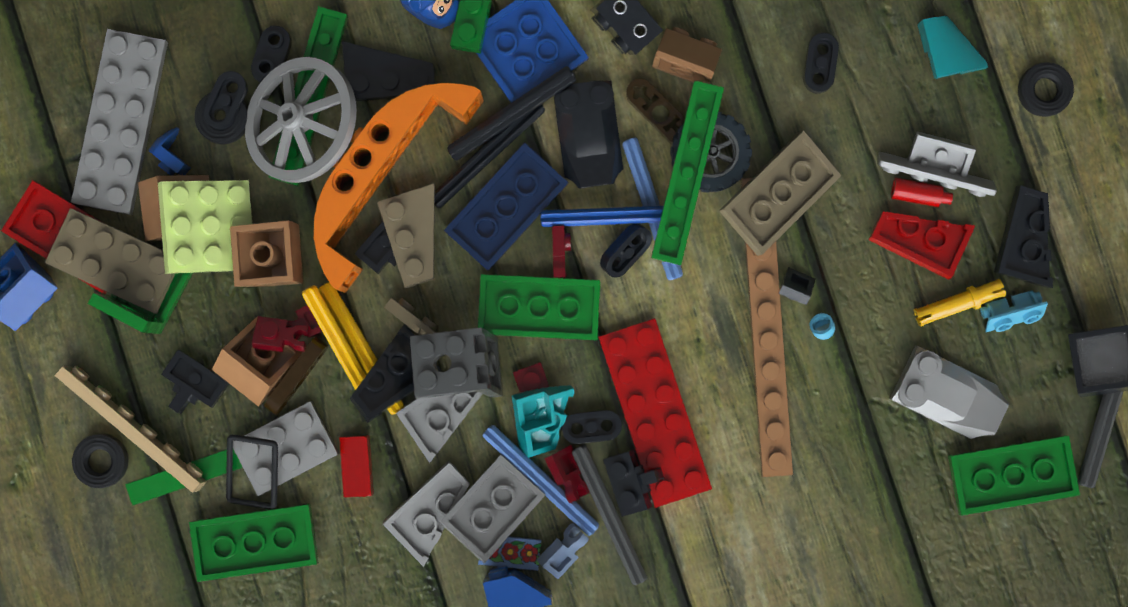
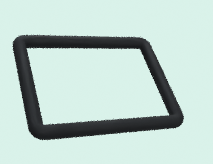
M229 435L227 437L226 467L227 501L233 504L270 510L275 509L277 506L278 483L277 442L248 436ZM233 440L272 446L271 503L232 497Z

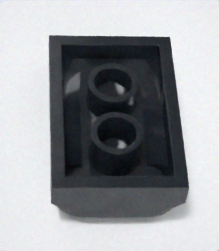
M590 81L571 84L553 96L564 177L575 183L579 189L614 184L616 177L623 170L612 81Z

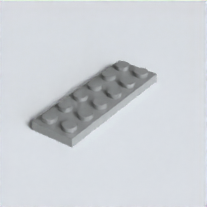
M107 29L71 203L133 215L138 182L140 181L168 46L166 40Z

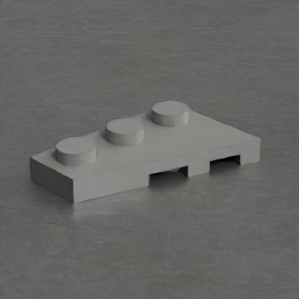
M470 392L417 398L396 414L430 463L482 396V393Z
M448 461L383 521V525L424 567L444 530L440 521L464 496L470 483Z

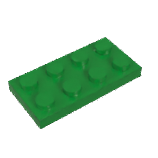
M481 274L478 328L482 327L491 334L498 336L598 340L600 280Z
M1068 435L948 455L958 515L961 516L1080 495L1070 437Z
M310 504L189 522L197 582L317 565L319 563Z

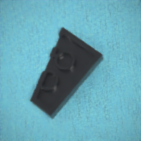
M342 41L344 73L353 89L356 101L396 98L406 91L424 85L436 84L433 63Z
M1021 185L1015 187L994 273L1042 287L1053 288V277H1050L1049 261H1052L1051 250H1048V231L1050 230L1048 193Z
M406 324L402 326L350 397L351 402L367 423L414 391L410 336L415 335ZM436 364V367H437L438 371L440 372L441 369H440L439 366Z

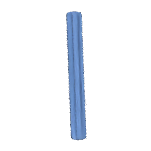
M630 138L625 140L622 146L642 205L660 206L638 139ZM649 223L655 241L659 223ZM662 261L668 280H674L683 275L681 266Z
M495 425L489 426L483 433V438L540 489L586 535L591 536L598 529L599 523L576 501L569 503L565 496V491L559 485L557 486L543 470L528 458Z

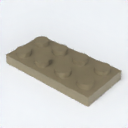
M801 131L750 179L719 212L757 256L763 255L842 175L806 132Z
M71 208L45 261L46 264L153 313L158 312L175 274H165L162 249Z

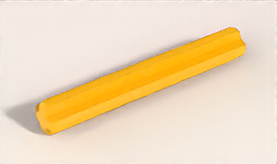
M310 286L302 291V296L356 390L366 377V374L317 286Z

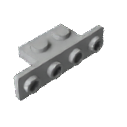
M917 131L908 158L879 152L877 156L878 165L888 173L899 174V172L911 174L912 178L919 181L927 182L928 179L938 181L940 185L949 189H957V187L969 189L968 191L971 194L985 197L986 194L995 196L997 192L994 181L968 174L976 152L975 146Z

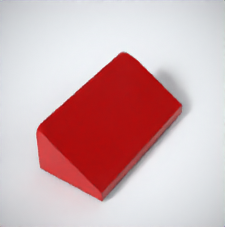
M370 435L339 437L343 497L373 496Z

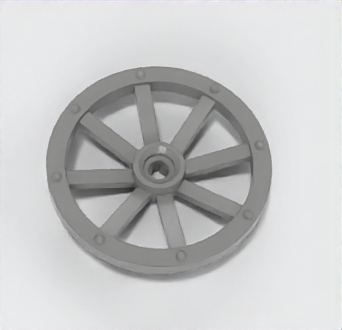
M300 57L277 66L261 81L248 106L245 138L253 161L263 172L284 182L301 183L323 175L339 161L353 136L357 112L355 95L345 75L335 66L321 59ZM314 70V73L295 100L293 74ZM326 74L333 81L339 93L306 105ZM283 81L285 103L282 106H278L267 101L273 90ZM341 104L342 113L338 131L313 121L314 113ZM263 109L276 114L278 120L260 134V120ZM309 129L334 139L330 148L317 161L305 135V132ZM282 131L275 164H273L265 154L262 146ZM294 135L307 167L297 170H284L292 136Z

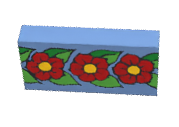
M509 536L486 563L479 560L478 565L498 567L507 565L508 568L538 571L539 562L537 559L540 556L541 539Z

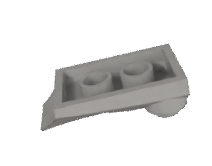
M919 346L914 347L890 397V400L969 439L985 435H995L1009 407V402L1000 392L998 385Z

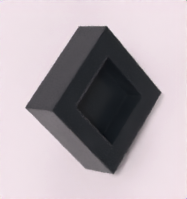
M788 267L784 274L779 294L807 305L811 298L816 278Z

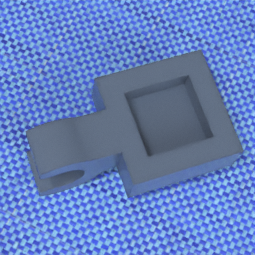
M574 523L565 529L563 541L556 538L537 559L539 564L557 579L579 558L575 552L589 540Z

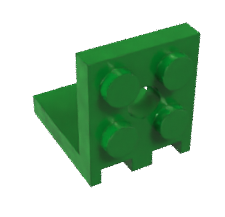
M193 273L175 274L157 313L150 312L113 294L110 296L93 293L87 304L140 332L161 334Z

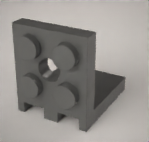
M482 327L410 336L415 398L480 392L491 398L503 396L498 337ZM441 356H449L451 367L446 372H439L436 367L437 360Z

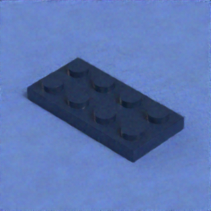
M524 142L444 231L489 271L541 215V212L563 191L569 182Z

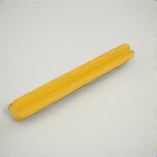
M328 282L318 290L366 374H368L378 359L340 294ZM400 400L387 410L391 415H395L405 406L402 400Z

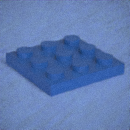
M515 0L488 19L481 54L476 53L510 103L565 66H568L573 71L589 60L588 55L549 0Z

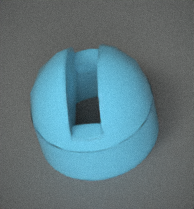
M820 313L815 315L810 321V329L818 339L825 340L833 336L835 323L830 315Z

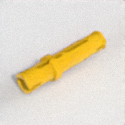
M998 278L976 288L974 286L967 287L965 292L920 308H915L913 310L914 315L918 316L916 321L922 327L925 324L970 308L979 309L981 304L1005 297L1006 291L1001 290V288H1004V285Z

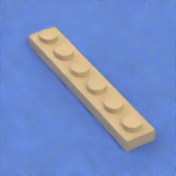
M62 366L56 373L55 377L192 493L200 491L207 481L201 477L203 472L196 465L190 462L188 464L183 462L179 458L180 452L168 443L163 445L156 439L158 434L146 424L141 426L133 419L135 414L122 404L118 406L110 400L112 395L109 391L100 385L95 387L88 381L90 376L78 366L74 368Z

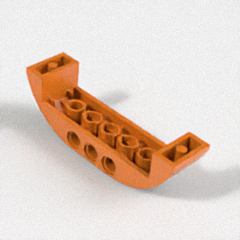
M438 83L406 91L389 101L376 112L364 129L359 127L355 131L350 141L353 144L333 166L335 169L322 189L314 217V242L317 257L324 275L336 290L346 293L363 269L334 248L437 105L467 125L484 102L479 89L464 84ZM382 132H389L386 140L378 141V137ZM365 156H371V161L368 165L360 166V162ZM348 180H354L352 188L343 191L344 183Z

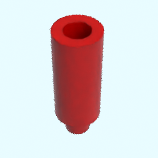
M895 177L891 188V199L939 207L941 203L951 205L953 193L944 192L943 186Z

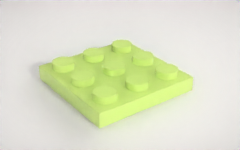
M249 180L159 182L158 193L165 274L233 271L230 226L252 224Z

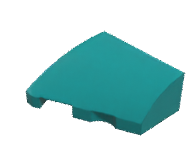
M948 16L922 19L917 24L924 53L928 52L934 79L988 68L986 60Z
M571 385L540 388L512 395L519 449L528 458L556 449L560 438L559 430L564 425L567 417L564 410L569 396H574V388Z

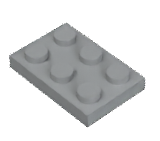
M313 401L245 435L277 442V486L339 454ZM233 441V449L257 496L271 490L272 446Z
M500 455L440 521V524L479 560L486 563L542 500L545 494Z

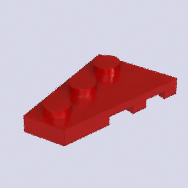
M883 211L868 240L949 280L954 275L976 225H958L949 223V221H932L920 219L917 216Z

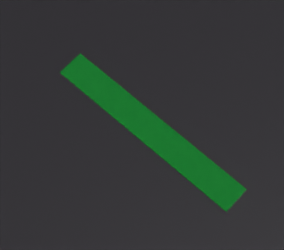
M233 449V471L243 467ZM227 450L190 463L196 465L203 472L202 478L209 480L226 474ZM167 471L125 484L132 506L185 488L183 484Z

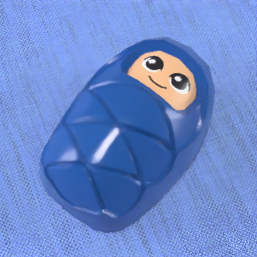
M400 0V2L417 19L431 27L442 29L455 22L460 0Z

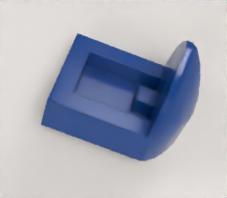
M178 127L158 137L148 149L150 153L161 161L158 166L171 176L175 173L186 175L191 169L189 165L168 150L180 130Z

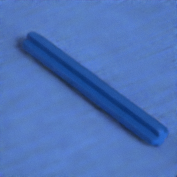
M663 206L543 210L541 212V225L543 227L659 223Z

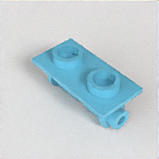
M1032 290L1011 296L1013 307H1009L1006 298L985 303V306L980 308L983 319L988 318L985 331L996 330V332L1008 330L1014 324L1022 322L1025 324L1034 323L1043 317L1048 303L1047 301L1042 303L1040 292L1034 293Z

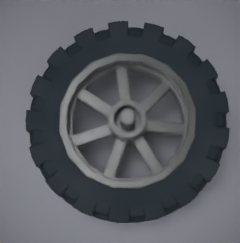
M718 112L707 161H711L714 174L703 173L700 192H719L733 186L741 180L750 166L752 149L749 134H746L744 126L735 121V118L731 115L721 114L722 112ZM683 124L677 130L672 140V147L670 148L672 167L674 165ZM717 131L728 139L720 145L715 144ZM731 144L733 150L732 158L721 154L720 150ZM716 157L730 163L722 172H719Z

